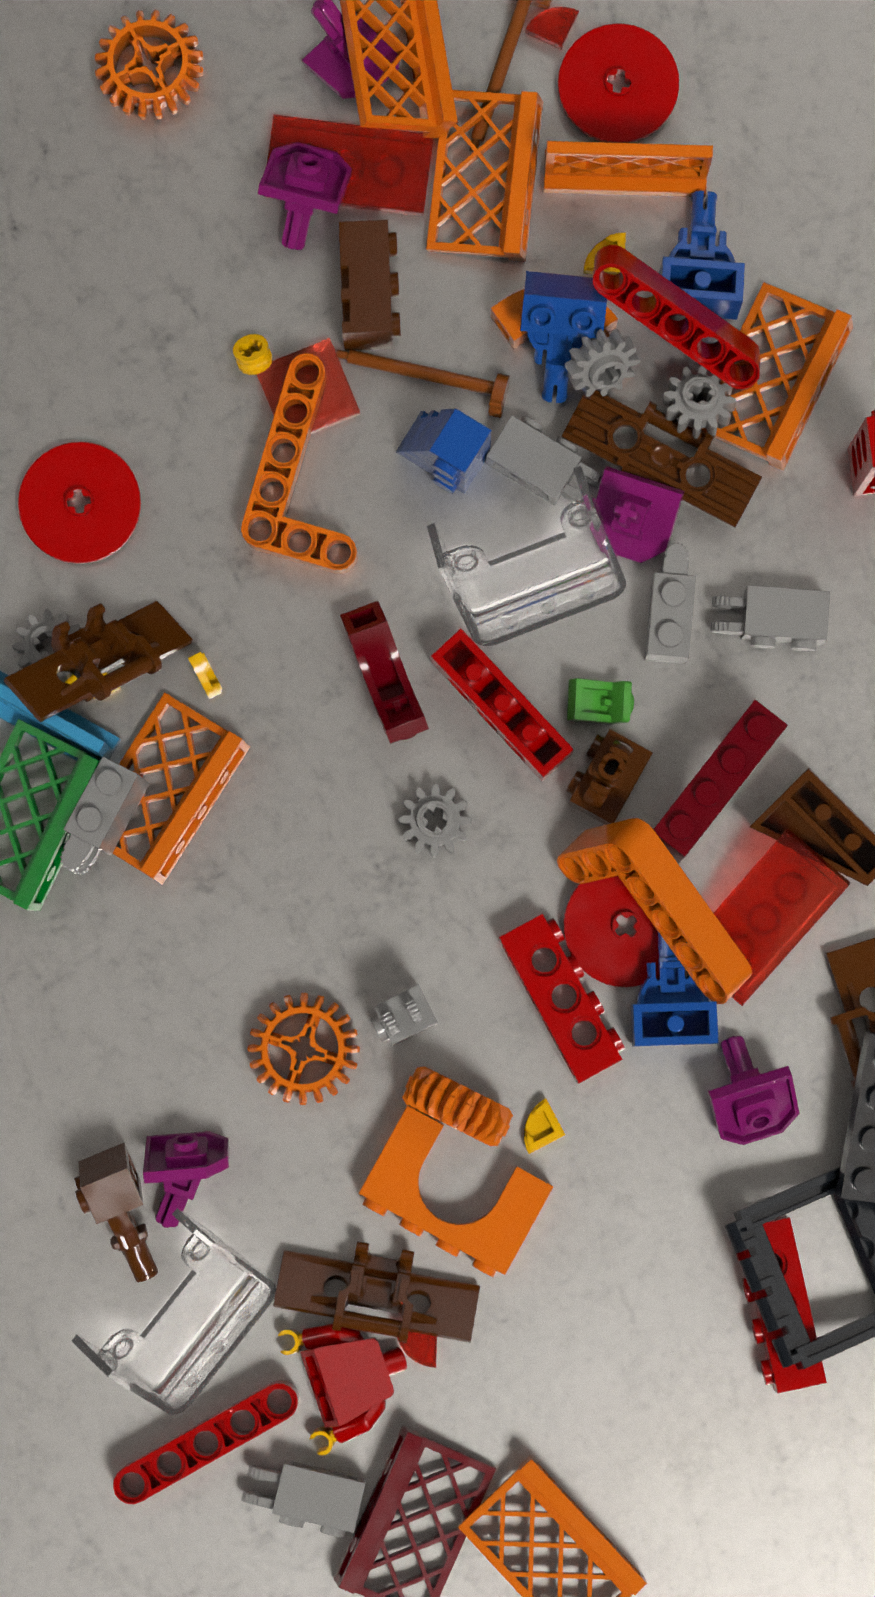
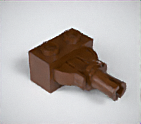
M609 729L605 738L597 734L586 754L587 757L592 759L585 774L577 770L566 789V792L572 795L568 804L605 825L614 823L653 752Z
M125 1143L78 1161L79 1176L74 1178L78 1190L75 1193L83 1213L91 1212L96 1224L108 1221L114 1233V1236L110 1239L112 1249L122 1251L136 1282H143L157 1275L158 1269L146 1244L148 1229L145 1223L138 1225L132 1211L144 1205L141 1180Z

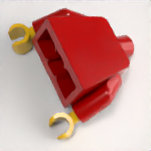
M333 1324L305 1328L302 1333L294 1329H288L278 1334V1336L290 1334L295 1340L294 1347L291 1350L280 1351L282 1354L291 1355L298 1353L303 1346L307 1349L300 1353L325 1425L316 1428L309 1440L314 1439L318 1435H323L329 1442L328 1446L322 1447L316 1452L318 1455L328 1454L336 1441L342 1444L371 1430L386 1409L385 1400L394 1395L390 1376L407 1369L406 1358L399 1347L381 1352L376 1338L365 1339L359 1330L341 1327V1331L332 1330Z

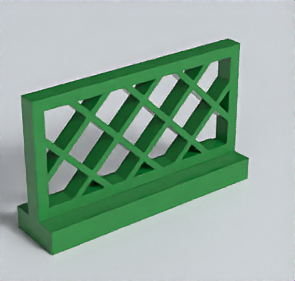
M21 719L17 720L0 756V809L6 825L5 829L0 830V837L9 835L15 854L13 857L0 861V868L17 862L22 877L14 891L3 885L0 876V894L26 910L41 911L63 865L60 862L61 852H64V846L71 835L63 829L102 758L91 755ZM27 732L37 737L42 754L23 761L18 746L24 733ZM47 743L57 748L49 751ZM67 752L78 758L71 774L58 779L51 757ZM14 757L15 764L10 765L12 758ZM44 760L50 782L31 788L25 767ZM18 770L24 791L5 798L1 781L5 774ZM66 783L62 791L60 785ZM53 787L57 804L52 812L40 816L33 794ZM26 797L33 819L14 825L7 804ZM48 820L46 827L44 829L42 822ZM35 825L39 841L35 849L22 853L16 831ZM31 857L26 865L25 859Z

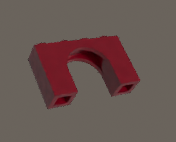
M757 700L752 702L654 828V831L678 864L686 857L788 726V724Z

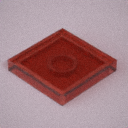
M330 338L272 361L268 369L257 374L274 416L291 361L304 353L313 354L323 362L327 381L311 434L361 415ZM304 366L299 369L296 379L302 384H311L317 380L319 371L313 366ZM301 404L291 405L285 412V419L290 423H300L307 416V409Z

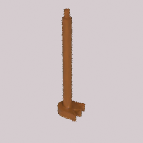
M517 0L486 92H501L530 6L548 11L552 0ZM482 103L481 108H484L488 103ZM495 108L487 114L490 119H492ZM484 118L475 124L470 137L477 149L480 143L484 142L489 128V124Z
M352 349L349 352L337 350L336 358L345 359L349 364L491 395L489 416L502 418L509 389L510 375L498 373L494 382Z

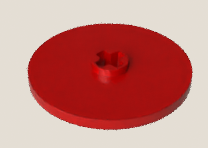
M629 24L603 25L582 35L565 54L558 77L559 98L567 117L582 133L605 143H633L655 133L672 114L678 98L679 73L671 52L654 34ZM617 75L624 76V83L630 85V87H622L620 93L614 92L613 84L608 82V80L615 81Z
M71 442L48 450L31 465L20 486L18 508L20 519L27 535L42 552L62 562L88 564L113 555L127 543L139 521L141 494L132 470L116 453L94 443ZM77 493H82L85 499H91V504L85 505L84 512L77 513L75 507L69 506V502L75 501Z
M619 876L578 884L566 905L563 931L567 948L571 955L574 954L582 970L592 978L607 985L634 987L642 985L647 979V963L655 962L656 978H658V931ZM621 915L625 918L634 917L635 921L631 926L635 931L631 935L625 932L619 935L616 933L615 930L619 926L616 921L618 916Z

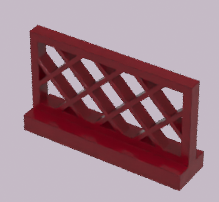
M402 1425L336 1572L334 1581L337 1586L352 1594L357 1593L364 1597H390L388 1595L396 1591L398 1597H404L401 1589L424 1580L429 1592L428 1597H440L466 1536L458 1527L443 1532L436 1512L458 1503L463 1515L462 1522L481 1504L496 1468L420 1435L417 1431ZM426 1447L440 1453L445 1469L423 1477L418 1462ZM447 1457L454 1459L460 1463L450 1466ZM469 1466L483 1472L476 1488L460 1493L453 1473ZM415 1471L418 1480L410 1483V1480ZM448 1475L455 1496L433 1505L426 1484ZM421 1486L428 1507L406 1516L401 1504L405 1492ZM471 1498L469 1505L466 1509L464 1500ZM398 1509L401 1518L393 1521ZM431 1514L438 1535L416 1543L409 1523ZM404 1525L411 1546L388 1555L384 1544L387 1532ZM454 1536L453 1541L449 1547L446 1539ZM441 1542L446 1553L442 1565L426 1571L419 1550ZM381 1548L384 1557L375 1560ZM414 1553L421 1573L399 1582L391 1562ZM387 1564L394 1585L379 1591L364 1585L370 1570ZM437 1575L432 1586L429 1578Z

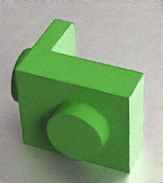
M579 678L569 680L567 721L605 725L627 723L630 721V715L634 708L631 681L606 682Z

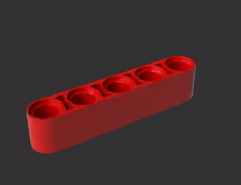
M608 245L597 252L594 260L593 285L599 294L729 386L736 389H746L758 381L760 376V350L752 339L626 249L618 245ZM612 267L619 269L621 272L613 275L603 270ZM640 291H648L651 292L653 296L643 298L638 296L636 293ZM681 314L686 318L676 321L670 319L669 316ZM713 337L718 341L715 343H705L701 340ZM739 360H745L750 364L746 366H738L735 365L734 362Z
M286 1380L271 1382L126 1464L114 1478L113 1489L115 1495L126 1504L140 1503L289 1419L299 1405L300 1396L297 1388ZM276 1389L287 1391L292 1399L291 1407L285 1411L274 1410L268 1401L269 1394ZM247 1410L254 1416L255 1426L251 1431L240 1432L233 1426L232 1416L236 1411ZM210 1431L214 1433L218 1439V1448L210 1453L201 1451L196 1445V1436L199 1432ZM167 1451L176 1453L181 1459V1469L176 1473L165 1472L159 1463L162 1453ZM134 1472L141 1475L145 1483L144 1490L138 1494L127 1492L123 1486L125 1474Z

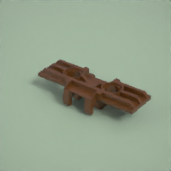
M597 390L589 397L583 394L561 436L562 438L621 468V471L683 490L682 501L736 528L762 476L710 450L709 447L715 436L710 435L708 432L707 434L701 432L696 439L692 434L693 428L687 426L683 432L678 433L677 426L679 420H666V413L656 409L658 405L652 401L649 402L644 413L641 414L607 395L603 397ZM648 424L697 448L698 450L694 457L690 458L644 434ZM620 427L632 428L637 437L636 444L629 449L619 448L613 440V435ZM702 465L708 469L710 480L702 487H694L688 483L686 472L693 467Z
M158 601L118 621L115 619L107 624L103 619L105 607L100 603L89 609L86 625L78 631L68 635L70 625L67 621L54 626L51 641L54 653L5 677L4 682L35 718L42 722L82 700L88 702L95 697L97 700L102 701L110 697L112 690L145 673L154 674L160 671L162 668L161 659L192 644L193 639ZM119 664L124 665L105 676L102 674ZM62 671L70 672L77 677V680L71 684L65 683L58 678L57 673Z
M875 938L826 953L845 1013L830 1017L832 1025L836 1024L854 1078V1080L850 1081L853 1089L855 1088L861 1045L852 1019L864 1017L868 1031L875 1032V1012L867 1010L865 1006L862 1007L860 1004L862 991L866 988H875Z
M357 1241L353 1263L284 1250L273 1307L334 1318L332 1330L341 1331V1327L398 1337V1342L407 1343L409 1332L471 1343L480 1286L413 1274L411 1269L414 1251L402 1249L401 1256L394 1260L372 1256L369 1251V1243ZM333 1279L341 1280L346 1284L347 1288L339 1291L338 1297H328L324 1291V1286L328 1281ZM414 1294L423 1295L428 1299L430 1308L422 1314L413 1311L414 1304L408 1298ZM350 1304L374 1310L399 1313L403 1319L400 1321L345 1311V1308Z

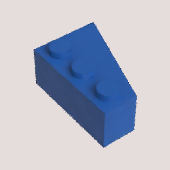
M456 408L442 409L440 413L431 410L429 414L421 411L396 450V453L435 476L432 481L443 490L451 494L458 490L465 494L486 461V456L490 451L492 430Z

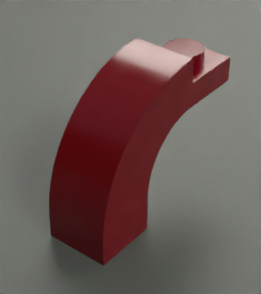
M379 601L341 614L340 617L358 666L390 744L399 740L410 739L417 733L428 730L429 727L412 689Z

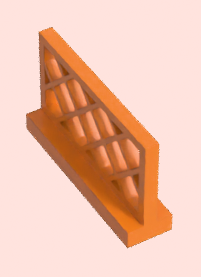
M340 0L360 126L423 131V137L438 138L458 123L437 0H400L401 6L399 8L391 0H367L365 4L360 0ZM374 1L392 16L385 25L368 9ZM360 18L377 33L371 42L358 31L357 21ZM395 21L406 30V45L389 30ZM381 38L398 54L391 63L374 47ZM366 56L383 71L377 81L365 70L363 60ZM401 59L412 68L414 78L412 83L395 68ZM387 77L404 92L398 101L381 86ZM373 94L390 110L386 116L372 115L370 98ZM408 97L418 105L420 118H413L401 106Z
M452 90L454 101L471 102L478 113L461 127L456 123L453 126L456 131L452 135H450L449 129L439 137L426 249L428 252L505 257L510 261L526 262L544 102L538 92L521 91V94ZM477 102L488 104L484 108H481ZM499 104L514 105L513 119L499 130L487 114ZM484 118L496 134L477 149L465 133ZM512 130L511 141L509 142L505 135ZM462 137L474 152L455 167L447 158L448 147ZM499 140H502L509 148V158L499 168L494 170L483 154ZM479 158L491 174L473 189L460 173ZM447 164L452 171L445 176ZM507 171L505 183L500 176ZM455 177H458L469 193L450 207L443 199V188ZM497 179L505 189L504 200L490 210L478 194ZM475 198L487 214L468 229L456 213ZM442 204L447 209L443 215H441ZM503 210L502 221L500 223V221L496 218V215H498ZM453 216L465 232L452 243L438 242L439 227ZM490 220H493L500 228L499 247L481 245L474 236ZM471 238L475 245L463 243Z
M547 141L544 165V193L691 197L692 193L696 191H704L705 197L707 176L713 158V145Z
M763 282L740 331L748 337L765 333L771 351L760 354V363L774 358L781 377L759 385L756 382L753 387L730 395L738 401L756 394L763 413L740 421L735 408L732 413L736 423L723 428H717L714 438L768 461L769 465L784 471L853 329L852 315L838 309L836 312H833ZM768 296L784 302L788 315L766 323L761 310ZM791 306L796 307L800 310L793 313ZM812 314L825 320L819 333L802 338L796 322L797 319ZM759 317L761 325L753 328L757 318ZM791 322L798 341L775 349L769 330ZM814 343L808 354L806 346ZM801 348L806 360L802 369L785 375L778 356ZM744 360L735 365L746 366L750 363ZM796 379L792 389H790L788 382ZM784 384L788 395L785 404L767 411L761 392ZM779 415L773 426L770 418ZM766 420L770 435L764 447L747 441L743 428ZM702 428L701 432L707 434V429ZM739 430L741 438L731 434V432Z
M164 692L119 765L129 769L133 764V772L142 778L143 775L164 770L168 791L147 796L145 791L138 806L142 805L146 826L124 831L120 838L121 849L116 846L112 854L163 885L247 754L250 746L242 738L225 730ZM169 706L181 712L185 729L163 734L160 720ZM189 718L200 725L191 727ZM155 729L157 736L150 737ZM210 730L220 736L212 751L196 754L192 734ZM186 736L190 756L169 761L165 741ZM158 743L162 763L141 768L138 754L142 748ZM205 760V762L199 769L198 762ZM192 763L195 777L191 784L174 789L170 769ZM183 795L177 804L176 796ZM170 798L172 813L168 820L152 824L148 803ZM161 829V831L155 838L154 831ZM148 833L150 848L143 859L139 861L129 854L126 838Z
M531 1455L458 1525V1528L522 1597H535L532 1594L533 1577L558 1578L557 1597H562L563 1578L587 1579V1597H592V1579L611 1580L621 1591L616 1597L636 1595L647 1584L644 1576ZM518 1481L530 1493V1511L505 1510L506 1493ZM501 1498L500 1510H489ZM535 1499L546 1511H535ZM482 1515L500 1516V1539H481L471 1526ZM505 1516L530 1517L529 1541L504 1540ZM535 1517H551L559 1524V1542L534 1541ZM564 1531L575 1542H564ZM488 1546H499V1557ZM504 1546L529 1547L528 1571L510 1570L504 1564ZM534 1547L558 1548V1572L533 1571ZM563 1548L582 1549L588 1555L587 1573L563 1572ZM593 1562L603 1571V1573H592ZM517 1577H528V1589Z

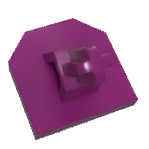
M316 0L313 3L311 14L327 36L302 59V62L308 70L342 99L356 98L342 14L332 0ZM362 18L357 21L358 31L371 42L377 33ZM382 38L374 46L390 63L398 55ZM366 56L363 60L365 70L377 81L383 71ZM400 62L395 67L397 70H399ZM387 77V78L384 80V82L381 84V86L389 79V77Z
M299 142L272 150L259 183L258 194L286 201L285 209L288 212L281 240L283 246L292 250L304 249L311 216L315 213L316 209L335 214L338 213L350 181L352 168L337 152Z
M606 466L589 527L603 551L643 563L665 552L666 548H668L684 491Z
M732 1036L721 1042L720 1047L730 1073V1084L708 1091L720 1138L740 1145H746L783 1133L800 1114L789 1067L785 1066L760 1074L758 1067L754 1068L744 1038L742 1036Z
M210 1131L146 1137L143 1166L144 1184L164 1183L165 1192L155 1215V1220L162 1224L163 1227L178 1226L188 1199H194L201 1179H208L229 1168V1138Z

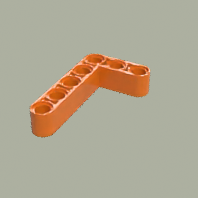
M304 353L295 357L289 365L244 514L241 532L247 544L256 551L334 574H345L350 572L358 562L357 548L350 537L286 517L327 381L326 371L319 357ZM309 365L317 368L319 376L313 383L302 384L296 379L297 373L302 367ZM300 404L307 409V416L302 422L297 424L288 422L285 419L286 410L291 405ZM289 443L295 447V455L289 462L282 463L273 458L274 450L279 444ZM278 482L284 487L283 495L278 501L268 502L262 498V489L266 484ZM258 521H266L272 526L271 535L264 541H256L250 536L252 525ZM299 532L306 533L311 537L309 549L302 553H296L289 548L290 538ZM336 544H344L351 550L349 559L343 564H334L328 559L330 548Z
M631 818L587 829L558 856L557 864L561 872L569 880L577 884L619 876L698 988L711 1001H717V1004L726 1003L751 977L752 969L747 959L657 833L644 820Z

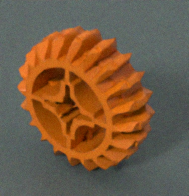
M155 9L151 13V20H145L143 11L138 10L136 12V22L131 23L129 18L123 15L121 17L123 25L121 30L116 26L110 25L108 31L113 40L107 38L100 39L99 45L105 52L95 54L96 63L101 65V67L95 70V75L98 80L104 81L100 85L102 94H112L110 103L113 107L124 103L123 112L127 116H130L135 108H138V115L141 120H146L148 110H153L156 119L161 120L163 118L162 108L168 107L169 111L176 115L178 113L175 103L177 100L185 105H189L191 102L186 90L191 92L199 91V83L193 78L204 76L203 67L198 65V63L204 60L203 52L195 49L199 44L198 38L195 35L187 36L189 28L186 23L175 27L176 19L174 15H168L161 22L160 13ZM143 38H159L171 43V45L168 46L164 43L160 46H151ZM129 45H132L134 57L124 65V70L117 73L120 56ZM141 52L144 53L147 60L156 65L155 70L158 78L154 76L152 70L149 71L146 66H143L144 61ZM182 57L180 72L177 78L168 86L164 75L170 67L174 66V61ZM131 84L135 87L139 84H148L156 92L142 93L132 90L127 86Z
M301 993L300 1006H294L292 997L286 995L284 996V1002L287 1009L281 1011L279 1006L272 1002L269 1004V1007L276 1016L272 1020L262 1013L257 1017L261 1023L267 1025L264 1032L252 1028L250 1031V1035L261 1038L260 1045H248V1052H260L261 1059L251 1061L250 1067L255 1069L264 1066L266 1072L257 1077V1081L260 1084L266 1082L270 1077L275 1081L268 1090L269 1094L275 1095L281 1086L286 1088L283 1095L284 1102L289 1103L292 1099L293 1091L299 1092L300 1105L307 1104V1092H313L316 1102L321 1103L323 1102V1095L320 1089L327 1087L331 1095H337L338 1090L332 1082L336 1078L344 1084H348L350 1081L347 1075L341 1073L343 1067L346 1066L354 1070L357 1068L356 1062L346 1060L347 1053L355 1054L360 1052L359 1046H347L346 1039L356 1037L358 1035L357 1030L343 1031L342 1026L347 1024L351 1018L348 1014L343 1015L338 1020L333 1017L339 1009L337 1003L331 1004L327 1012L321 1009L324 1004V996L318 995L314 1006H308V994ZM309 1014L306 1024H304L302 1031L297 1036L288 1037L274 1033L277 1027L286 1019L296 1015ZM320 1019L325 1020L335 1032L338 1041V1054L321 1048L317 1043L316 1034ZM312 1028L309 1036L310 1046L315 1048V1051L324 1053L325 1056L313 1055L309 1058L306 1055L307 1060L301 1061L298 1070H296L299 1061L297 1059L298 1052L293 1050V1047L284 1045L283 1042L295 1043L296 1040L301 1042V1038L307 1037L309 1029ZM270 1044L283 1048L290 1054L291 1066L287 1079L277 1072L271 1061ZM322 1061L334 1065L331 1071L322 1079L309 1084H299L301 1075L310 1062Z
M425 1066L417 1067L405 1085L406 1089L402 1098L407 1105L489 1146H498L510 1128L509 1124L513 1114L509 1108Z

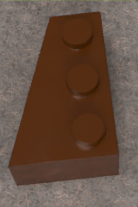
M388 220L339 222L344 350L393 349V337H401L400 312H392L391 297H399L398 272H390V257H398L397 232H389Z
M810 767L750 825V828L866 886L875 879V832Z

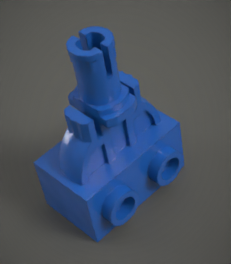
M696 191L691 195V229L688 244V228H681L678 231V244L672 249L668 257H663L659 274L722 319L737 320L743 303L745 263L735 262L733 254L726 246L727 232H719L717 246L715 245L717 194L708 191L707 198L705 199V209H703L704 191Z
M526 271L520 331H527L528 338L535 348L534 362L536 364L542 365L543 350H547L544 383L541 397L544 401L552 403L554 385H557L556 403H563L567 400L569 373L565 368V363L571 360L570 349H580L583 345L582 337L596 338V334L600 329L604 331L607 299L594 288L592 277Z
M658 932L659 978H656L655 962L647 963V979L639 990L637 1004L631 1005L632 1047L718 1044L717 1001L709 1002V999L701 992L691 976L688 974V977H685V968Z

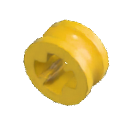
M246 335L240 338L233 346V354L237 360L238 368L244 374L256 375L262 373L272 364V353L266 338L262 335Z

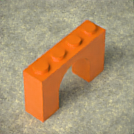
M407 1105L359 1192L360 1195L366 1197L362 1205L382 1216H385L387 1210L402 1217L399 1225L421 1237L424 1230L439 1238L435 1244L437 1247L455 1257L458 1256L460 1251H463L475 1258L472 1263L473 1267L491 1277H494L497 1271L505 1275L553 1186L516 1166L495 1205L486 1215L469 1223H451L440 1219L427 1208L421 1197L419 1174L423 1162L444 1125Z

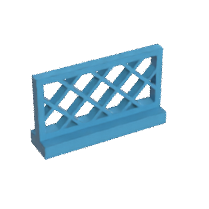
M0 671V718L13 726L16 725L18 719L24 720L91 755L100 758L105 757L110 760L121 741L119 737L69 709H65L39 722L5 684L4 679L9 675ZM47 743L48 746H50V747H52V748H54V749L57 748V747H55V746H53V745ZM67 752L62 753L75 761L78 759Z

